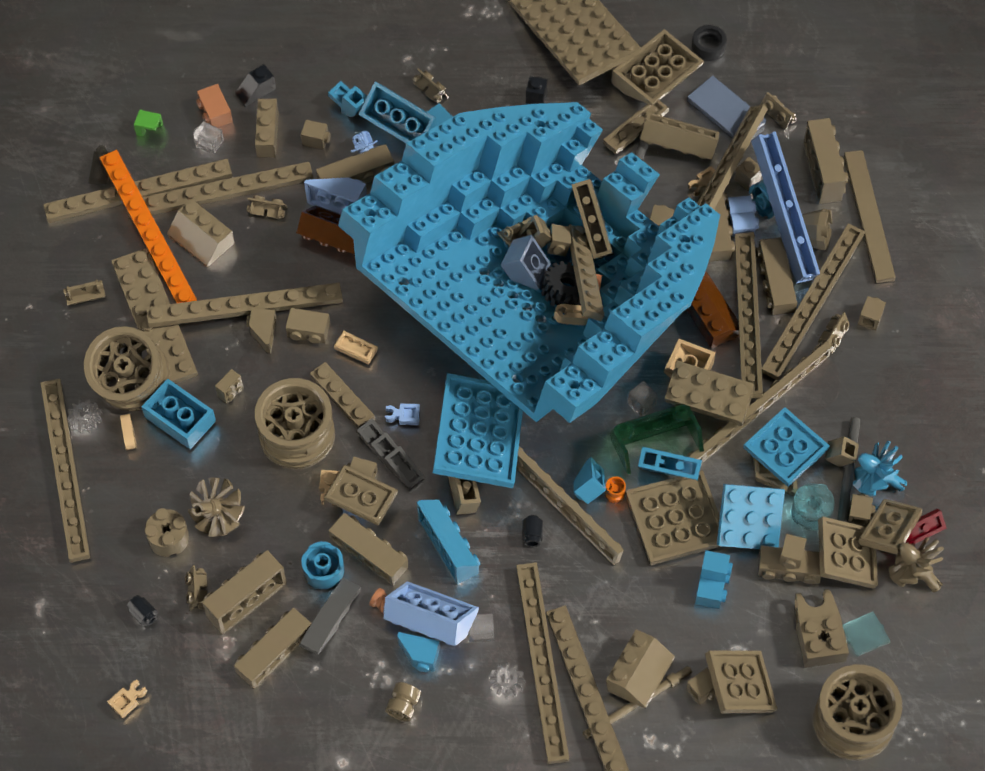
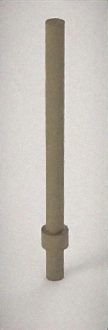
M687 666L675 674L671 673L668 675L666 680L659 684L652 698L669 687L673 688L680 684V680L692 673L691 668ZM629 702L610 714L608 717L611 724L639 707V705ZM589 728L582 732L586 739L592 736Z

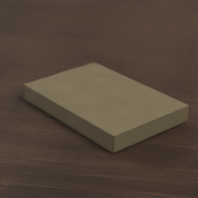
M343 465L326 493L324 500L379 526L398 494V490Z
M883 499L859 538V544L898 555L900 544L908 539L922 515V508Z

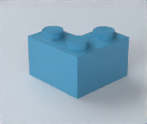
M705 550L695 604L720 609L721 602L725 603L727 590H723L724 584H729L733 563H729L730 555Z

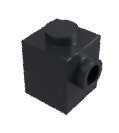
M529 76L526 88V104L545 103L548 79Z

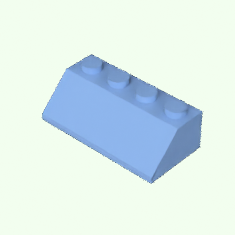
M407 581L385 597L383 619L395 625L409 628L411 631L425 634L430 638L444 641L448 645L456 646L466 638L479 607Z

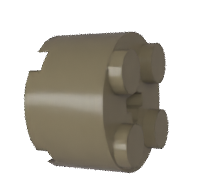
M160 508L146 522L145 534L151 549L156 554L169 557L170 555L181 553L187 547L189 532L185 519L180 513Z

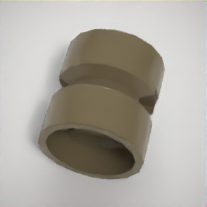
M397 682L392 692L393 698L389 699L385 712L397 720L409 722L415 711L413 706L418 704L421 691L410 684Z

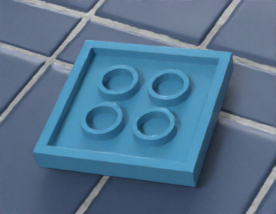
M784 407L744 444L743 448L789 487L829 449L830 445Z
M723 484L717 545L760 549L761 545L779 547L785 489Z

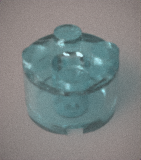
M811 483L798 488L791 507V516L794 522L809 531L819 530L818 519L822 516L827 518L832 516L835 506L834 497L824 484Z

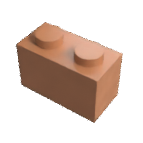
M218 84L197 91V106L199 110L203 109L204 121L206 124H210L212 130L233 122L231 111Z

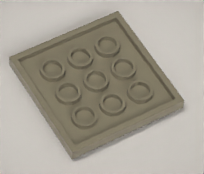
M703 470L699 472L698 480L675 477L626 490L625 495L650 566L721 547L717 545L720 515Z

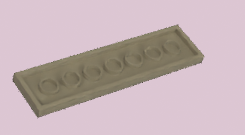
M145 248L111 260L137 329L149 336L167 357L170 365L169 380L177 384L198 376L178 324L149 328L146 307L167 305L170 302L148 249Z

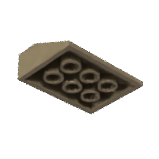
M664 29L641 47L642 54L620 64L613 70L612 84L625 95L653 106L703 65L704 61Z

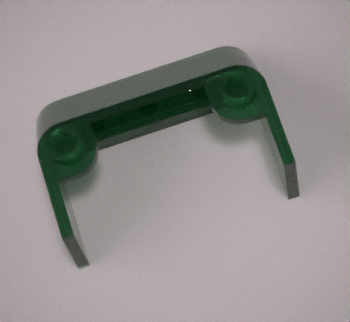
M677 405L620 423L611 430V442L627 475L631 474L625 445L687 426L699 451H704L702 430L689 406Z

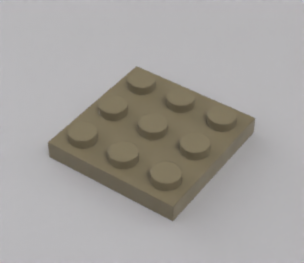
M823 516L818 519L820 576L873 589L877 587L876 549L859 544V538L866 527Z
M709 650L705 653L721 713H773L777 710L761 651Z

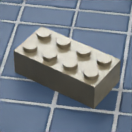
M830 118L807 121L803 141L819 204L842 201L843 194L846 193L845 185L848 183V174L843 169L844 159L839 154L840 144L835 139L836 130L835 126L831 124Z
M677 361L665 395V401L675 406L743 426L755 386L747 381Z
M268 550L263 554L259 553L248 566L241 567L234 577L226 579L219 589L205 596L202 604L208 620L223 635L287 584L283 566Z

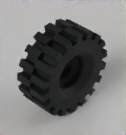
M564 261L559 262V265L554 263L552 267L549 266L541 285L542 296H545V300L547 302L551 301L550 305L553 307L555 304L581 305L572 262L564 264Z

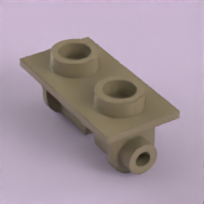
M419 68L417 69L420 74L413 77L414 85L423 92L429 87L425 94L433 102L439 103L442 100L443 94L448 97L444 92L446 88L439 81L435 84L432 81L434 77L427 70L423 73Z
M766 93L761 104L767 107L766 113L783 129H786L790 122L794 123L797 120L796 114L792 113L787 107H783L784 104L777 99V96Z
M255 195L253 198H247L251 202V205H247V212H250L251 215L264 216L265 210H268L267 217L276 219L285 217L283 208H288V206L283 203V200L272 199V201H266L264 197Z
M528 217L525 221L511 227L508 226L497 234L510 247L512 241L519 238L517 233L532 217Z
M97 279L94 282L72 287L67 286V288L63 289L67 306L106 297L103 282Z
M845 312L842 315L835 314V316H832L826 326V329L831 332L824 330L818 339V345H823L827 341L832 346L831 354L840 345L844 333L849 329L850 324Z
M193 565L185 575V584L188 585L186 603L189 604L190 612L195 606L203 610L202 601L208 594L207 590H200V588L207 587V573L203 568H198L195 571V565Z

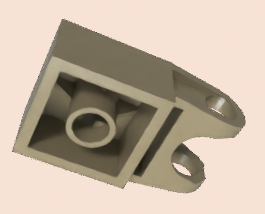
M824 589L823 604L819 607L808 605L802 594L796 593V632L804 667L846 662L849 649L841 616L831 591Z

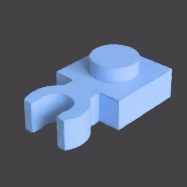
M400 404V409H396L391 405L386 406V412L393 413L391 416H385L386 422L391 423L399 420V425H419L420 404Z

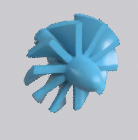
M887 441L879 454V443H876L872 455L863 453L858 456L861 467H856L854 470L856 480L853 482V485L860 493L876 496V491L886 489L889 486L888 484L899 492L905 489L900 484L907 486V481L896 475L899 470L892 468L893 465L902 459V455L892 460L899 447L895 446L888 452L891 442Z

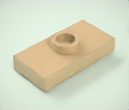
M343 331L336 341L334 349L369 365L378 350V346Z

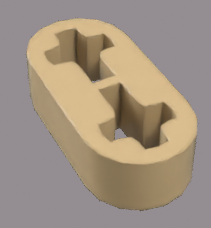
M560 304L554 312V319L562 324L586 325L588 317L582 316L581 305Z
M120 415L126 450L136 449L131 415Z

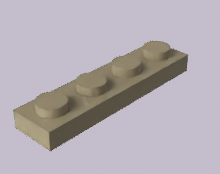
M660 100L653 106L646 104L604 138L603 144L617 155L641 135L647 112L664 116L668 113L669 108Z
M326 362L310 372V377L325 391L329 398L358 429L370 419H375V415Z

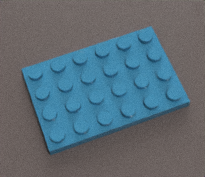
M447 373L433 473L513 488L523 410L489 381Z

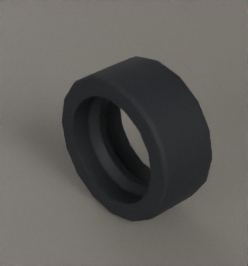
M701 26L693 34L692 51L703 60H716L725 52L727 37L725 32L718 26ZM704 37H712L718 40L720 45L716 48H705L698 41Z

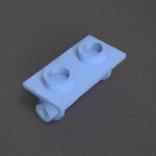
M362 131L353 137L355 149L351 150V152L358 151L359 154L374 148L373 144L378 141H372L370 133Z

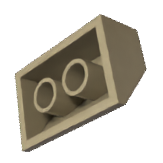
M193 199L178 210L167 232L170 238L207 268L234 244L233 232Z
M636 629L606 679L608 692L646 709L675 656L655 637Z

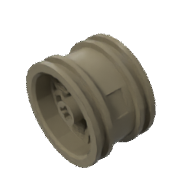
M122 326L106 330L93 340L85 354L84 373L91 388L113 407L124 411L142 410V405L167 379H170V365L166 355L149 336L136 328ZM128 347L126 353L120 354L122 348ZM148 349L149 353L143 359L140 353ZM145 371H150L147 378H142V374ZM116 379V384L109 387L110 380Z
M289 378L270 385L258 398L255 406V421L262 450L272 462L290 469H301L320 462L328 454L335 439V428L330 400L321 387L309 380ZM310 411L315 412L314 414H308Z
M854 664L836 670L827 678L822 686L815 706L813 725L816 735L830 752L845 759L863 760L879 754L887 747L901 718L902 698L899 689L884 672L868 665ZM855 691L862 692L864 695H858ZM836 694L842 697L838 702L833 698ZM838 716L843 722L838 723L833 717ZM870 723H877L880 728L874 729Z

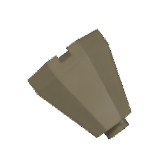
M821 209L802 214L812 247L818 250H826L829 247L832 229H830V224H832L833 220L831 210Z

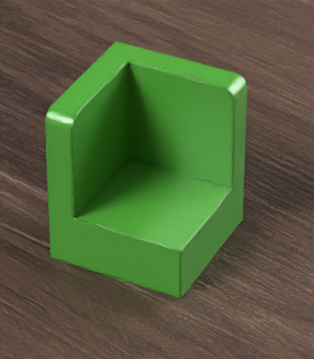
M139 110L134 123L136 135L144 137L146 129L156 131L157 127H162L161 114Z

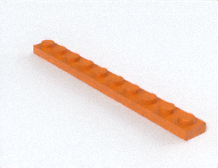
M117 149L101 156L100 160L175 302L197 301Z

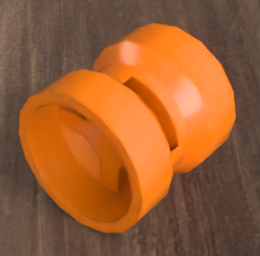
M613 476L607 480L605 497L609 502L619 503L624 499L625 481L618 476Z

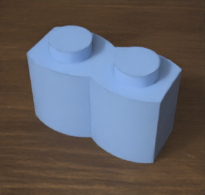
M750 195L728 197L727 209L730 211L729 222L732 225V237L739 233L754 232L755 234L756 229L759 228L758 217L754 216V212H756L755 201H752Z

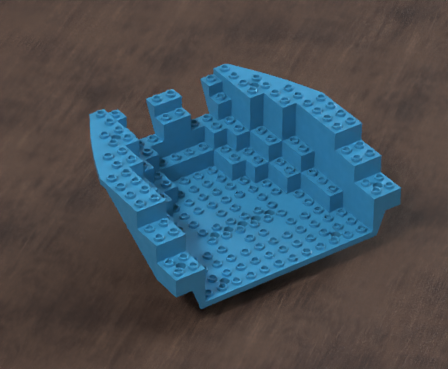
M578 102L496 107L462 112L406 143L402 161L375 175L370 193L342 209L338 225L354 240L356 268L535 422H538L554 409L571 423L596 405L674 320L691 306L704 277L714 247L720 214L705 203L700 206L688 197L676 206L673 216L661 223L660 227L640 212L638 208L660 174L632 152L619 159L616 171L603 178L602 181L586 169L582 163L603 129L589 119L591 113ZM590 179L593 183L614 255L598 260L593 258L596 274L602 275L600 296L604 317L601 322L588 318L586 325L562 324L554 319V312L558 305L555 304L553 307L550 305L551 301L547 302L545 300V296H542L541 287L535 290L508 277L501 263L509 246L497 233L508 226L516 225L535 215L545 221L549 230L552 224L567 227L571 224L584 228L572 184ZM547 244L541 248L550 261L551 267L554 263L559 265V262L564 261V264L572 262L570 248L566 257L547 254Z

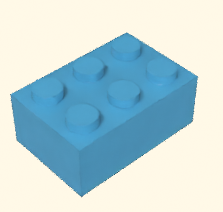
M169 379L142 405L144 417L188 449H191L216 422L214 411Z

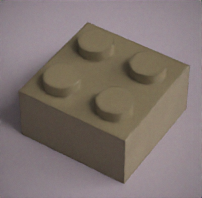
M233 369L215 385L217 397L224 403L231 402L235 395L243 389L241 375Z

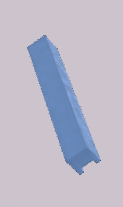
M776 132L767 135L759 134L751 142L795 283L812 281L820 274L777 134Z

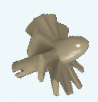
M218 477L209 478L212 491L211 496L207 492L205 481L201 480L198 483L196 490L205 497L203 501L194 492L191 491L190 493L191 505L196 508L188 509V513L197 523L195 528L208 534L210 537L228 535L229 532L240 525L238 521L244 512V506H238L241 503V492L239 489L223 498L226 493L233 489L232 483L224 478L219 495H217L216 491L220 479Z
M926 537L918 549L915 547L914 542L911 544L901 543L899 547L900 554L896 556L895 565L889 567V577L898 586L904 587L906 583L917 584L919 579L923 580L932 592L939 591L943 583L935 576L931 566L943 560L942 557L933 559L944 550L943 546L935 548L939 543L937 539L926 546L929 537Z

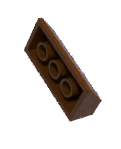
M316 205L302 211L297 234L302 235V238L306 240L314 239L319 241L320 245L336 247V250L339 252L352 253L355 257L353 238L338 226L341 214Z
M705 272L692 304L686 310L710 348L713 349L739 337V321L709 274Z

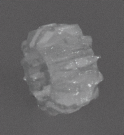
M81 399L79 404L72 403L73 409H68L69 416L67 418L71 427L74 430L78 429L80 433L85 429L90 433V428L92 427L97 429V423H101L102 412L98 408L97 403H91L89 399L85 403Z
M507 662L505 668L499 664L498 670L493 669L491 671L492 677L489 678V683L492 684L491 691H497V697L504 694V698L507 700L509 694L515 698L517 696L516 692L523 691L522 685L525 684V679L522 677L524 673L523 671H517V665L510 668V663ZM505 679H510L509 683H505Z

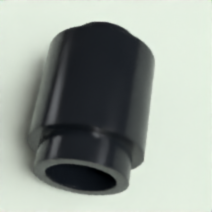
M529 515L522 521V540L525 546L537 547L540 546L543 540V520L536 515Z
M136 595L128 602L127 607L130 614L142 626H149L156 621L158 611L144 597Z

